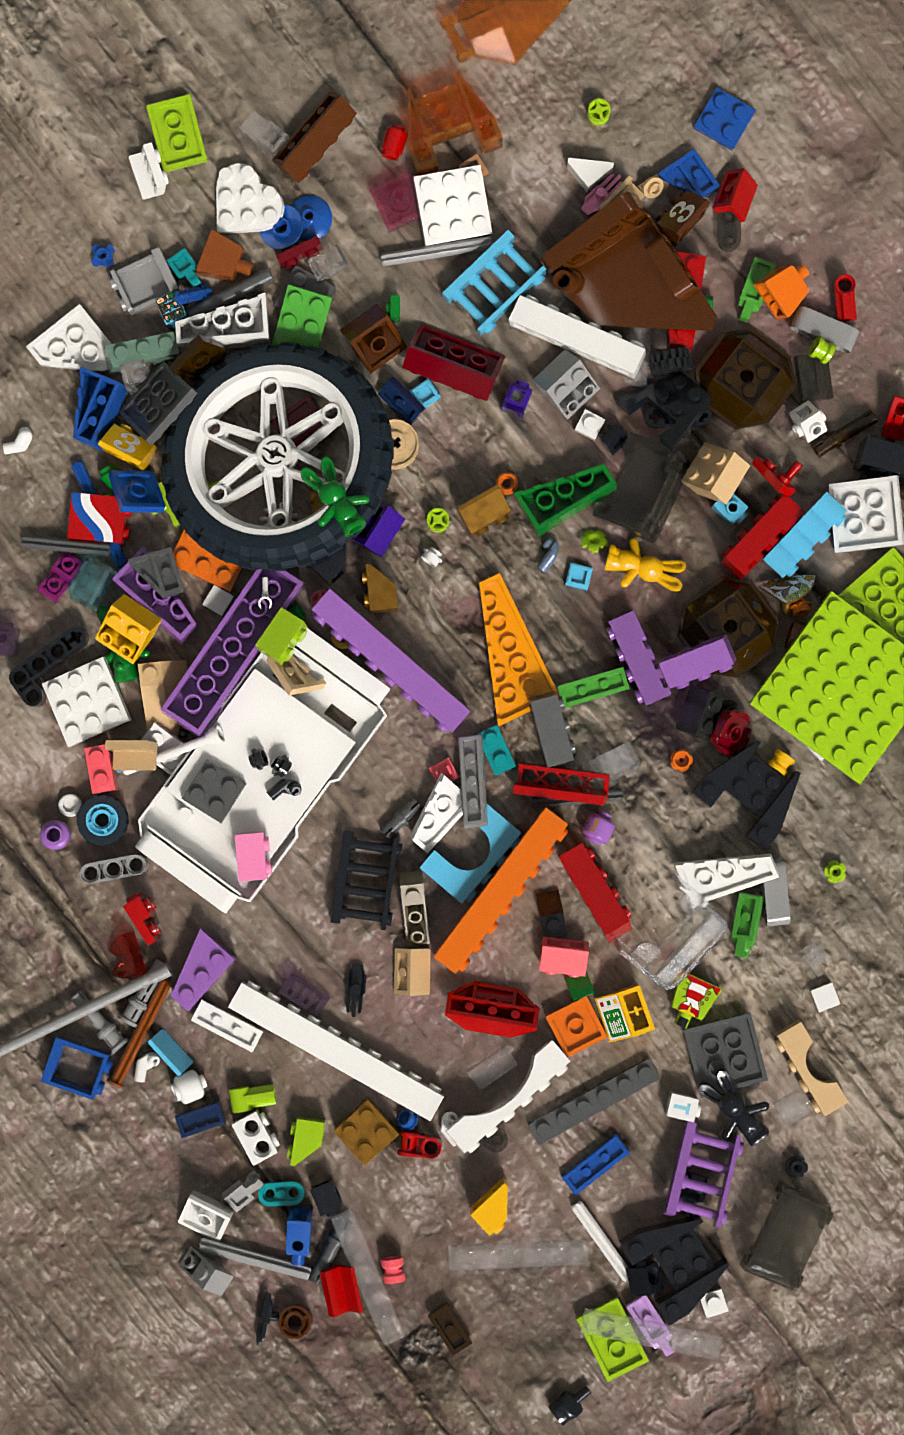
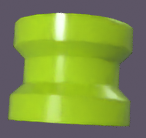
M601 98L593 100L589 104L587 112L589 122L596 126L604 125L608 121L611 112L609 103Z
M819 335L812 342L808 356L812 358L817 357L821 363L826 364L833 356L836 344L826 342Z
M442 508L432 509L427 515V526L436 533L445 531L449 526L448 513Z

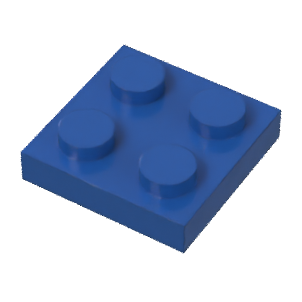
M716 88L693 129L733 151L756 109Z
M111 470L109 479L120 512L163 513L166 506L154 471Z

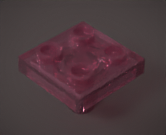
M411 171L370 189L371 196L389 233L420 219L412 178L414 176Z

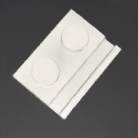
M156 721L141 738V740L158 743L157 754L185 743ZM188 752L157 763V766L172 775Z

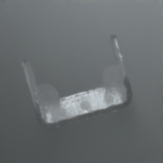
M675 872L671 876L678 887L685 892L680 899V905L688 915L657 948L653 943L643 941L631 950L617 937L613 939L618 952L665 990L676 988L726 934L728 929L727 922L716 909Z

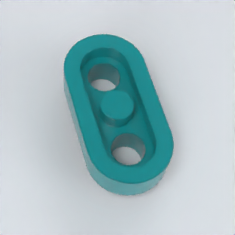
M298 1181L266 1182L258 1191L259 1201L269 1207L297 1205L303 1200L305 1195V1189ZM295 1188L298 1194L291 1196L289 1190ZM269 1189L273 1190L275 1195L268 1197L266 1191Z

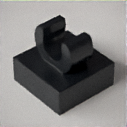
M608 424L609 432L605 435L599 433L598 436L606 450L614 455L629 441V438L618 424L614 427Z

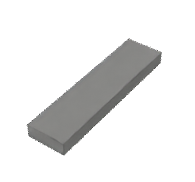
M482 735L458 737L464 827L488 826Z

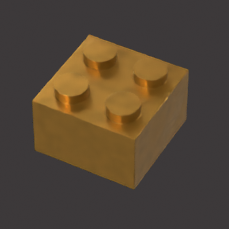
M369 1097L337 1125L333 1131L364 1166L400 1133L399 1129Z

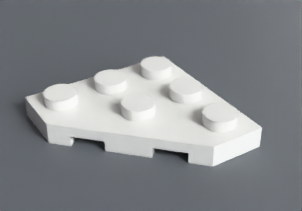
M79 304L27 345L26 348L41 366L80 370V367H83L93 372L106 373L108 368L103 352L106 345H110L111 342Z

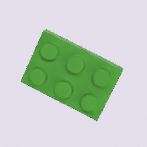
M288 284L272 345H280L281 342L299 343L302 346L309 347L312 345L319 348L333 297Z

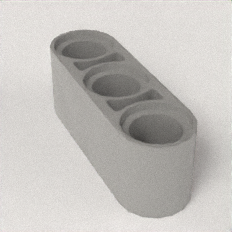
M804 306L798 307L790 325L792 331L812 340L819 335L822 336L826 342L836 344L835 350L847 354L851 353L860 333L859 330Z
M141 854L85 864L81 868L80 877L85 883L93 884L141 875L148 870L149 862ZM135 858H139L143 863L140 871H135L132 868V861ZM113 862L120 866V872L116 876L112 875L109 871V866ZM89 867H94L97 870V877L94 880L89 879L86 875Z
M775 858L773 860L778 869L779 878L761 883L762 896L764 897L766 926L790 925L784 858Z

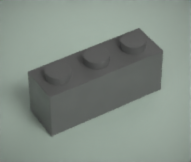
M555 691L527 698L544 764L548 768L574 761L573 753H576L573 740L568 738L567 732L570 731L568 719L563 718L561 710L565 709L562 696H558Z

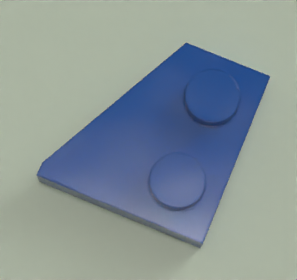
M695 149L658 173L661 180L683 192L689 190L703 198L720 187Z

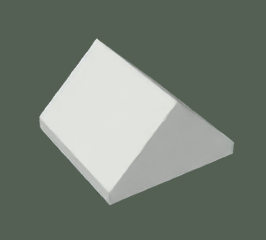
M193 1190L178 1223L220 1242L235 1210Z

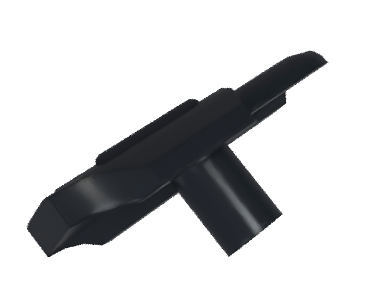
M352 964L346 981V1011L348 1013L350 1011L351 995H353L352 1017H355L357 995H359L358 1013H361L363 995L366 989L367 976L364 973L363 965Z
M263 1291L260 1302L256 1332L257 1345H260V1342H264L267 1324L270 1321L278 1322L280 1316L279 1312L272 1311L273 1302L271 1293L268 1291Z

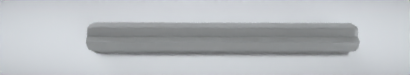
M487 236L385 252L381 254V262L383 266L485 251L493 245L492 238Z
M202 1238L199 1244V1251L305 1280H308V1277H310L311 1267L307 1265H292L289 1260L208 1238Z

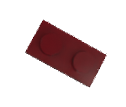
M318 236L276 255L277 261L281 269L285 267L290 269L298 265L299 260L305 257L311 259L320 253L319 251L322 250V245Z

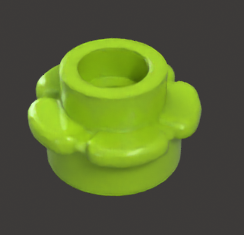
M836 860L830 861L824 868V875L831 883L841 882L846 877V866L842 862L838 863Z

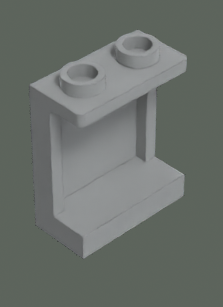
M159 247L151 250V255L117 271L114 269L110 270L112 275L109 278L114 291L119 290L122 296L118 299L123 311L128 310L131 316L156 305L155 299L175 290L180 291Z

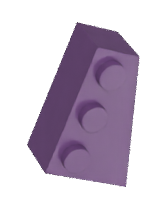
M724 634L703 641L694 647H685L682 649L683 651L672 654V652L667 653L659 662V666L669 689L673 687L681 689L690 685L689 681L698 679V681H702L711 677L712 672L719 670L720 673L732 669V665L737 659L727 635Z
M203 927L200 928L171 997L186 1011H190L237 957Z

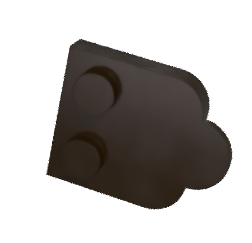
M198 334L190 342L189 346L176 357L169 368L173 374L198 381L200 379L199 375L213 365L215 367L223 362L226 349L220 342Z

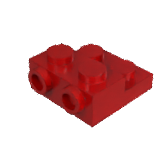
M141 891L136 892L126 899L127 904L123 908L149 946L161 939L159 936L161 933L160 928L155 921L150 922L149 920L156 915L154 910L157 907L150 897H145Z

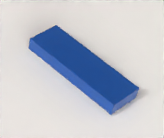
M615 1133L561 1177L572 1192L577 1195L627 1156L630 1151Z

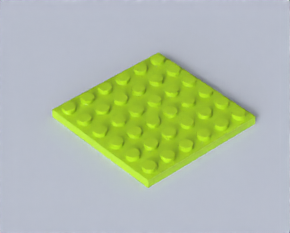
M830 591L748 704L856 783L861 784L904 725V644L834 592Z

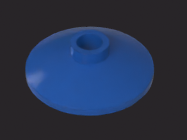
M303 196L291 204V207L300 213L303 220V230L299 239L307 241L316 236L320 239L328 233L332 225V212L324 200L316 196ZM307 213L313 214V218L311 220H307L305 218V215Z
M284 205L283 217H280L272 229L260 231L262 240L270 248L276 250L287 249L294 245L302 234V217L295 208L289 205ZM287 227L286 231L282 233V229Z

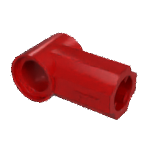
M849 274L840 275L832 284L836 320L840 322L857 320L854 290L856 282ZM840 281L848 283V291L840 290L838 286Z

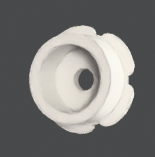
M430 547L429 550L423 549L424 553L421 558L427 564L436 568L438 563H442L440 558L442 554L433 547Z

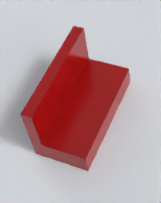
M745 168L725 171L712 206L716 213L732 211L740 222H745L758 186Z
M336 1264L320 1271L328 1315L330 1317H336L348 1311L355 1313L363 1312L354 1267Z

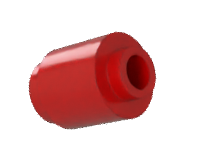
M392 125V127L386 128L380 148L382 150V157L398 161L399 156H402L408 137L405 128L399 125Z

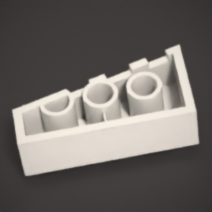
M266 293L259 294L258 297L249 300H240L238 303L227 307L216 308L215 311L206 314L201 313L176 321V342L179 352H183L198 334L220 342L225 349L252 347L265 343L271 345Z

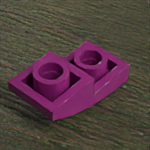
M64 552L52 566L51 572L39 585L37 591L54 603H57L74 581L84 563L69 552Z

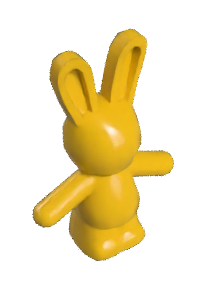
M631 538L629 541L631 551L621 550L614 544H610L604 570L626 573L620 581L622 587H627L638 574L644 581L658 582L671 591L676 592L682 589V582L679 579L663 572H683L686 569L684 561H661L654 556L641 557L639 543L636 538Z

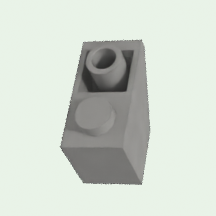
M190 1246L179 1264V1267L203 1290L219 1296L223 1295L234 1277L222 1264Z

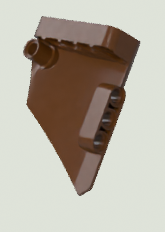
M625 192L616 197L541 257V261L553 278L554 287L563 291L593 323L599 326L713 330L717 315L672 243L663 233L661 234L639 197L630 192ZM567 277H569V283L565 287L564 281Z

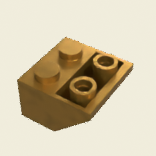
M365 564L366 570H362V581L364 586H368V593H364L366 609H370L371 614L399 612L396 585L371 564Z

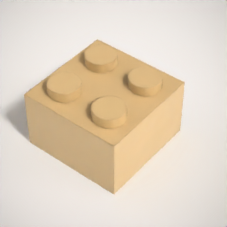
M704 442L681 481L698 495L727 505L750 465L735 452Z

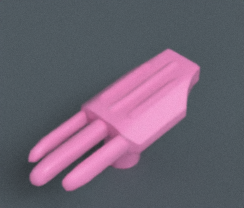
M614 174L609 175L585 197L581 210L587 216L597 212L599 206L622 184L620 181L607 193L620 180V174L604 189L603 187L614 177Z

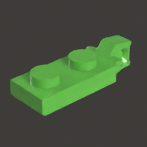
M754 257L739 297L738 306L742 307V311L738 320L747 323L752 311L758 312L763 299L753 284L774 271L776 264Z
M739 893L731 935L733 944H736L734 956L748 958L750 947H754L764 900L763 896Z

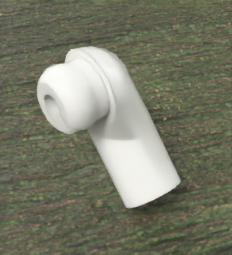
M20 428L15 441L3 443L5 455L23 452L28 448L33 437L30 428Z
M149 1052L137 1060L133 1081L145 1082L147 1070L160 1063V1057L155 1052Z
M446 1112L441 1120L440 1131L454 1147L456 1144L444 1130L454 1123L458 1117L454 1112Z

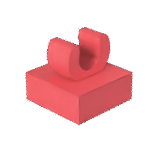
M449 757L429 768L436 782L441 773L451 782L460 778Z

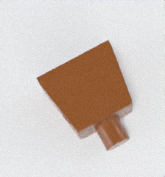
M211 230L196 271L202 277L234 282L238 272L250 276L254 263L243 259L245 250L242 246Z

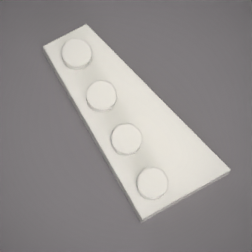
M771 854L676 862L675 864L692 906L779 878V872Z

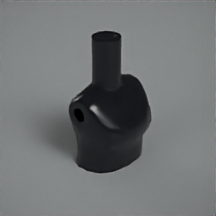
M686 1171V1175L689 1179L697 1180L704 1183H708L710 1179L708 1177ZM686 1187L681 1189L680 1197L688 1203H703L706 1193ZM683 1211V1215L692 1217V1213Z
M587 1386L583 1387L575 1395L569 1391H564L548 1407L561 1425L564 1426L582 1413L581 1401L589 1396L591 1391Z

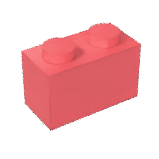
M105 744L84 748L92 794L119 790L116 771L113 770L112 751L105 750Z
M543 936L539 971L549 975L559 973L567 974L569 977L574 978L579 976L585 977L589 942Z

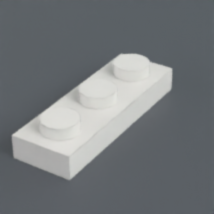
M203 999L191 1021L250 1052L254 1051L263 1033V1030Z

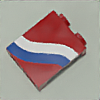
M72 492L67 538L118 543L125 546L126 540L130 539V527L127 526L128 517H132V512H120L115 496Z

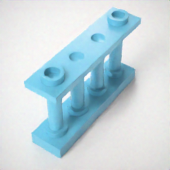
M509 230L442 292V298L448 304L452 300L458 301L481 325L477 329L479 336L484 332L489 334L496 327L495 322L517 302L520 295L523 296L533 285L538 287L546 278L544 276L546 274L544 266L536 271L513 248L514 235ZM501 253L507 254L530 277L521 287L497 264L496 258ZM485 269L491 270L514 293L505 303L480 279V274ZM469 284L471 286L474 285L497 309L488 319L464 295L465 292L463 290Z

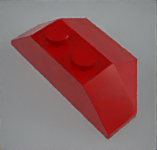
M472 981L455 991L448 992L445 1016L465 1030L512 1038L537 1031L540 1008L536 1004L534 1005L520 989Z

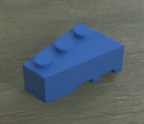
M80 367L79 374H81L80 387L77 392L79 397L78 407L75 412L73 438L83 445L102 452V448L98 443L113 426L128 388L118 381Z

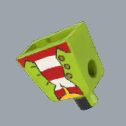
M679 970L670 1004L672 1008L679 1010L674 1023L687 1029L692 1017L702 1021L722 989Z

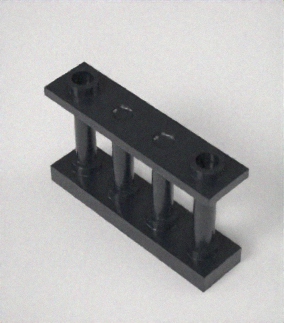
M344 831L330 923L340 924L341 919L348 917L382 922L381 930H386V926H391L393 912H389L396 857H401L403 844L399 843V838H394L393 845L357 840V837H353L354 832ZM362 849L392 854L390 868L355 863L354 860H350L351 850ZM353 871L387 876V890L350 885L351 883L347 882L348 873L352 874ZM350 894L385 899L383 913L347 908V906L343 905L344 896L349 897Z

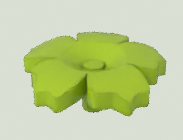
M588 530L583 533L580 545L582 548L588 547V550L594 554L599 552V547L601 549L608 547V540L605 538L603 531L597 530L594 533L593 530Z

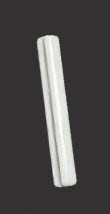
M583 1202L575 1203L572 1206L575 1215L624 1282L628 1281L626 1269L629 1268Z

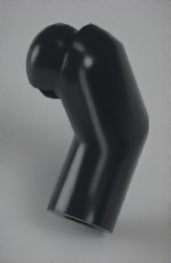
M281 779L266 793L274 801L282 793L298 796L302 788L301 784L296 780Z

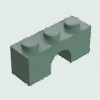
M168 332L106 345L103 353L109 374L131 370L134 366L141 363L153 362V365L163 361H174L179 355V350L174 332Z

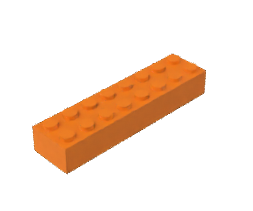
M546 807L541 811L522 836L517 846L510 852L434 953L433 957L455 974L458 970L463 972L471 962L468 958L472 952L477 954L485 943L482 940L486 933L490 935L498 926V922H496L501 914L505 916L513 906L510 903L513 897L517 896L519 898L527 886L524 883L528 877L533 879L541 869L537 866L542 859L547 860L555 850L552 848L555 841L561 842L566 836L568 824Z

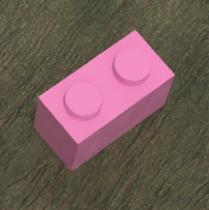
M264 833L235 835L238 881L268 879V875L272 874L271 860H266V851H270L269 837H265Z

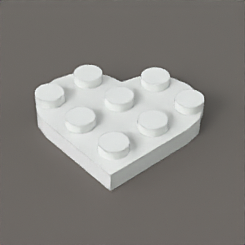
M237 163L220 170L216 186L217 233L223 235L260 232L272 229L280 217H283L285 208L283 198L274 187L262 184L260 176L251 166Z

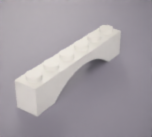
M553 1040L547 1041L532 1054L527 1075L519 1089L509 1100L485 1113L462 1115L444 1131L463 1153L467 1151L469 1153L473 1152L480 1146L478 1142L485 1135L489 1138L498 1130L496 1126L502 1120L506 1123L516 1114L514 1110L520 1105L524 1107L533 1100L532 1094L537 1090L542 1092L551 1084L549 1080L554 1075L557 1077L562 1075L568 1069L566 1065L570 1060Z

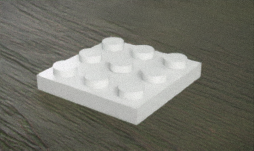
M481 165L412 177L425 246L493 234Z
M897 475L829 484V494L847 510L844 514L847 518L838 527L835 524L832 526L835 553L904 545L900 487Z
M101 657L42 683L68 747H72L132 720L118 685L115 683L106 657Z

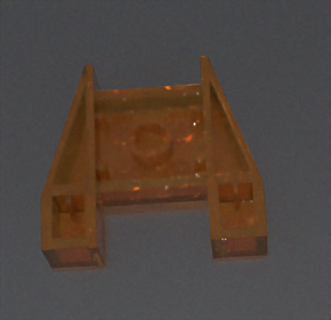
M457 71L454 72L455 85L416 99L411 87L407 88L409 155L417 176L439 171L438 160L432 146L470 132L474 133L481 155L503 148V137L494 115Z

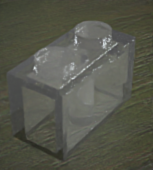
M629 741L587 762L591 771L610 774L609 787L617 784V778L623 775L629 778L639 772L637 768L642 766ZM595 778L599 787L604 785V779Z

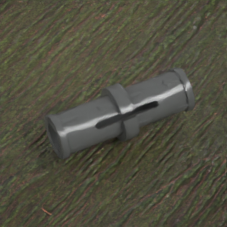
M413 797L399 812L396 810L393 813L395 816L380 828L384 834L392 828L386 834L389 839L404 825L407 826L409 824L408 821L423 808L417 803L411 809L417 802Z

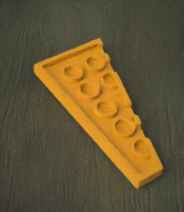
M500 573L479 583L498 727L530 712L527 698L555 691L560 696Z

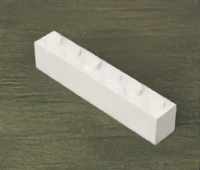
M530 295L526 297L519 296L508 319L510 326L635 379L646 355L643 344L635 340L628 342L622 339V335L614 331L607 333L601 330V326L593 322L586 324L580 321V317L572 313L565 315L559 312V308L551 304L544 306L539 303L538 299Z

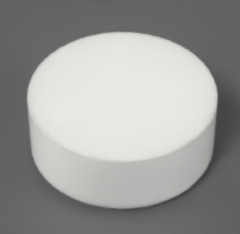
M66 794L59 800L58 807L64 816L74 817L83 804L77 795Z

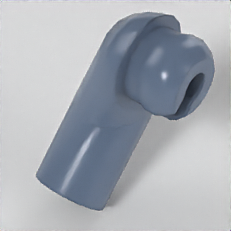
M548 538L543 544V547L548 552L537 565L545 573L557 559L559 543L552 538Z

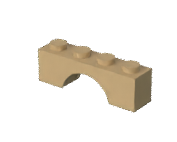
M797 1020L775 1033L777 1038L774 1041L780 1053L785 1051L789 1058L786 1063L792 1073L797 1072L801 1080L798 1081V1084L804 1093L809 1092L813 1099L809 1102L816 1113L820 1112L823 1116H827L849 1103L836 1081L816 1079L808 1071L806 1054L813 1041L801 1021Z

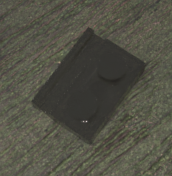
M808 355L795 356L794 364L800 402L833 399L829 361L823 364L817 357L812 358Z

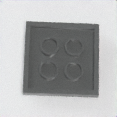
M164 361L118 412L150 445H153L162 436L163 432L178 418V415L198 394L179 375L173 374L169 368L170 366Z
M750 1012L683 1029L697 1087L701 1083H708L720 1093L724 1092L717 1079V1071L719 1069H725L729 1073L735 1089L768 1081Z

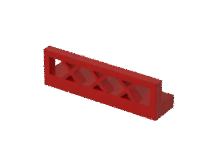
M520 762L518 782L514 784L513 794L604 805L608 801L610 774L553 766L547 768L545 765ZM524 769L533 770L539 778L534 782L524 781ZM549 772L556 773L561 781L556 785L548 783L544 776ZM571 775H577L583 784L578 788L572 787L566 779ZM593 778L604 779L603 791L594 790L589 782Z

